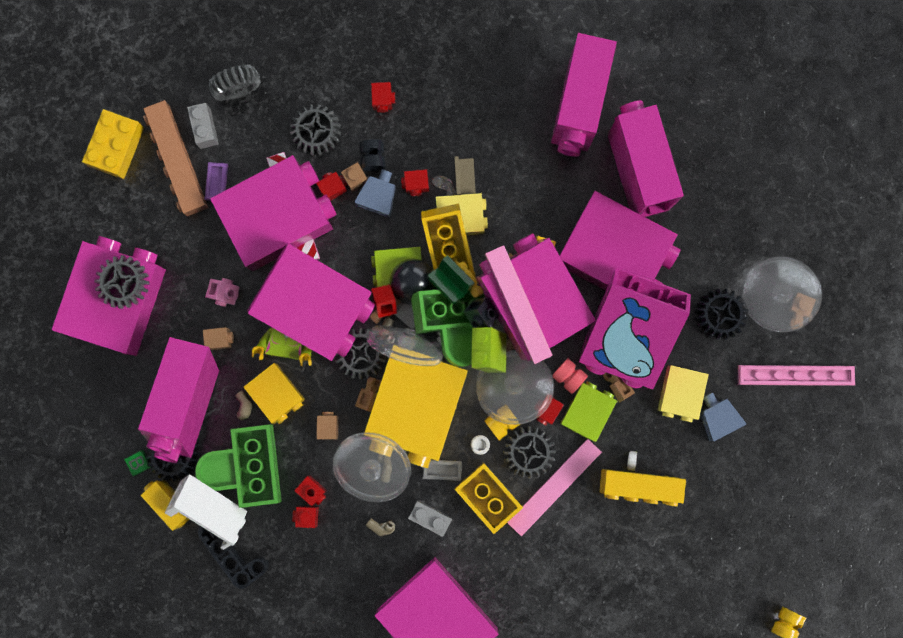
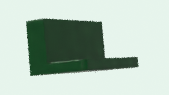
M448 255L442 259L439 267L427 276L433 285L452 304L466 296L475 283Z

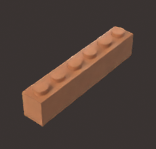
M164 100L143 108L146 114L143 115L145 123L152 130L150 133L153 143H157L159 148L156 150L157 155L165 164L163 171L167 178L170 177L172 183L169 185L173 195H176L178 198L176 205L179 212H183L188 217L208 209L169 104Z

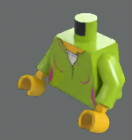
M269 328L261 337L257 346L252 349V357L259 353V360L263 359L265 351L266 355L298 359L301 366L303 361H308L309 366L312 365L311 349L274 328Z

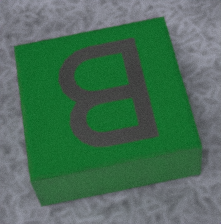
M144 450L124 459L133 477L152 468L147 465L149 461L146 459Z

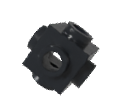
M487 297L473 300L463 311L473 328L492 327L495 320L499 317Z

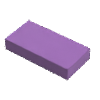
M208 162L205 189L206 201H211L210 198L226 190L228 164Z

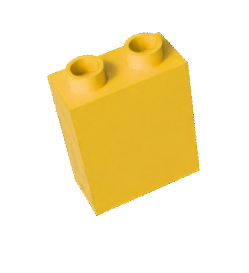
M393 346L364 433V437L372 439L369 449L388 456L392 455L394 447L409 451L406 461L424 468L429 467L431 459L439 461L468 370Z

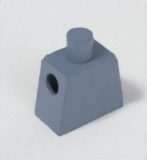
M382 169L378 179L370 176L357 196L355 205L390 218L396 189L394 184L389 183L392 173Z
M713 392L704 396L703 399L707 408L701 410L700 415L709 441H716L746 425V422L728 399L718 402Z

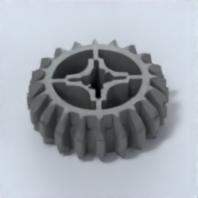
M242 64L218 72L217 75L212 76L208 84L215 100L228 101L251 94L252 91L259 87L261 82L254 66Z
M310 104V110L303 107L304 113L297 111L299 118H292L296 124H290V128L293 129L290 135L294 137L292 139L293 143H298L297 148H303L304 153H307L310 149L311 155H314L315 151H317L318 155H322L321 150L323 149L328 153V146L334 149L335 146L332 142L338 143L339 139L336 136L341 135V131L337 130L341 128V125L337 123L339 121L338 117H333L334 111L328 112V107L326 106L321 110L320 104L317 105L316 109H314L312 104ZM313 117V120L310 123H304L306 120ZM321 117L330 123L331 129L321 125ZM318 126L319 130H316V133L314 134L312 130H315V128ZM301 131L310 134L311 143L301 137ZM328 135L324 141L318 143L320 137Z
M121 255L120 259L114 256L113 263L110 260H106L107 266H100L103 270L102 273L96 272L100 279L94 280L95 283L100 284V286L95 288L96 291L101 292L98 295L99 298H105L104 303H110L113 308L118 305L119 309H123L124 306L131 308L132 303L135 305L139 304L137 298L144 299V296L141 294L142 291L148 292L144 285L150 284L149 281L144 280L149 277L147 273H143L146 268L140 266L138 260L134 261L132 257L126 259L124 255ZM122 267H130L135 275L126 276L125 272L122 271ZM114 272L113 279L109 281L110 275ZM121 279H125L123 286L118 285ZM136 283L134 290L130 293L131 286ZM109 289H118L123 297H114Z
M359 328V334H356L355 329H351L355 339L365 338L367 341L361 346L352 345L350 350L353 352V358L350 364L347 363L346 357L342 356L335 361L336 363H343L339 366L340 370H343L345 367L347 368L344 372L345 375H348L351 371V378L354 379L357 373L359 380H362L365 373L368 379L370 378V371L374 375L377 374L374 370L375 367L379 370L382 369L378 363L379 361L385 363L386 360L380 357L387 355V353L381 352L380 349H384L386 346L385 344H378L382 341L381 337L376 340L374 339L377 336L376 332L369 336L370 329H366L365 334H363L362 328ZM372 343L376 348L375 360L368 355V350ZM353 348L360 351L364 349L365 352L363 353L369 359L367 360L364 357L357 358L356 356L358 354H356V351L353 350ZM360 361H366L371 364V366L365 369H354Z
M527 426V432H524L523 427H520L521 434L518 435L516 431H513L512 433L515 438L513 439L510 436L507 438L511 441V444H504L505 447L509 448V451H503V454H509L510 456L504 460L505 462L512 461L508 468L512 469L515 466L514 474L521 470L522 478H524L526 472H528L529 479L532 478V472H535L536 477H540L539 470L545 474L546 470L543 467L545 465L548 468L552 467L551 464L547 463L548 460L555 461L554 457H550V453L554 454L556 450H550L549 448L555 444L554 442L547 443L551 436L548 435L544 438V430L538 434V427H535L533 432H531V426ZM531 436L526 446L515 445L522 437ZM537 438L543 443L545 454L536 450ZM533 447L534 453L539 455H530L528 458L526 457L527 454H524V451L520 449L525 450ZM514 451L523 454L522 466L516 462ZM533 458L543 459L538 466L528 468Z

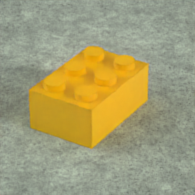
M103 109L82 162L88 167L124 179L144 127L138 121Z
M484 462L455 487L456 492L493 534L523 509L520 503Z

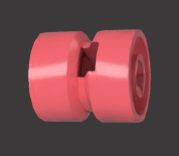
M567 358L551 377L558 383L564 382L565 389L573 394L586 380L588 375L580 369L575 370L576 364Z

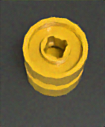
M506 404L497 411L498 415L492 414L484 420L498 440H501L508 434V429L513 430L520 425V422Z
M782 606L778 615L780 620L775 621L771 632L782 638H798V628L803 627L806 618Z

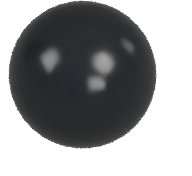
M407 259L397 264L390 276V286L394 296L399 301L412 305L411 299L414 293L435 290V286L427 278L428 274L433 271L432 268L419 259Z

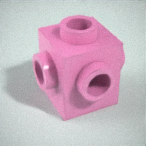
M222 278L221 281L210 279L205 297L216 300V305L224 307L227 304L235 305L240 287L233 285V281Z

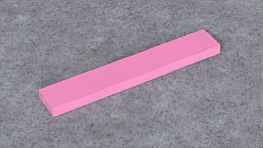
M504 245L485 253L533 364L553 356Z
M739 365L738 385L854 386L855 366Z
M586 439L522 506L523 509L507 523L522 536L602 452L589 439Z

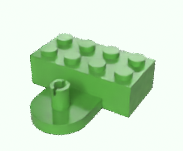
M439 290L418 291L414 293L411 301L416 334L440 332L442 352L446 360L457 367L471 365L473 327L463 311L473 300L486 297L482 294L474 298L469 292L458 302L452 304Z
M273 424L231 429L233 449L206 453L199 459L196 465L197 479L213 490L237 488L239 508L282 502Z

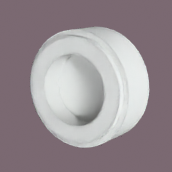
M483 435L475 436L471 441V449L476 454H485L490 448L488 438Z
M636 451L629 452L628 470L635 471Z

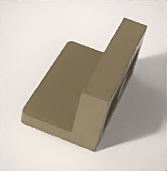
M455 156L457 195L476 194L473 158L459 159L458 156Z

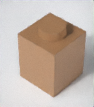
M358 162L341 172L352 193L362 188L368 180Z
M229 328L203 330L204 346L209 347L210 350L231 348L234 337L233 332H230Z
M322 412V416H317V439H338V416H334V412Z

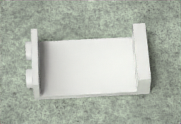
M190 474L180 481L165 511V514L170 517L179 512L221 538L223 543L220 548L223 550L237 542L239 538L237 534L246 522L244 518L247 513L246 510L239 508L237 504Z

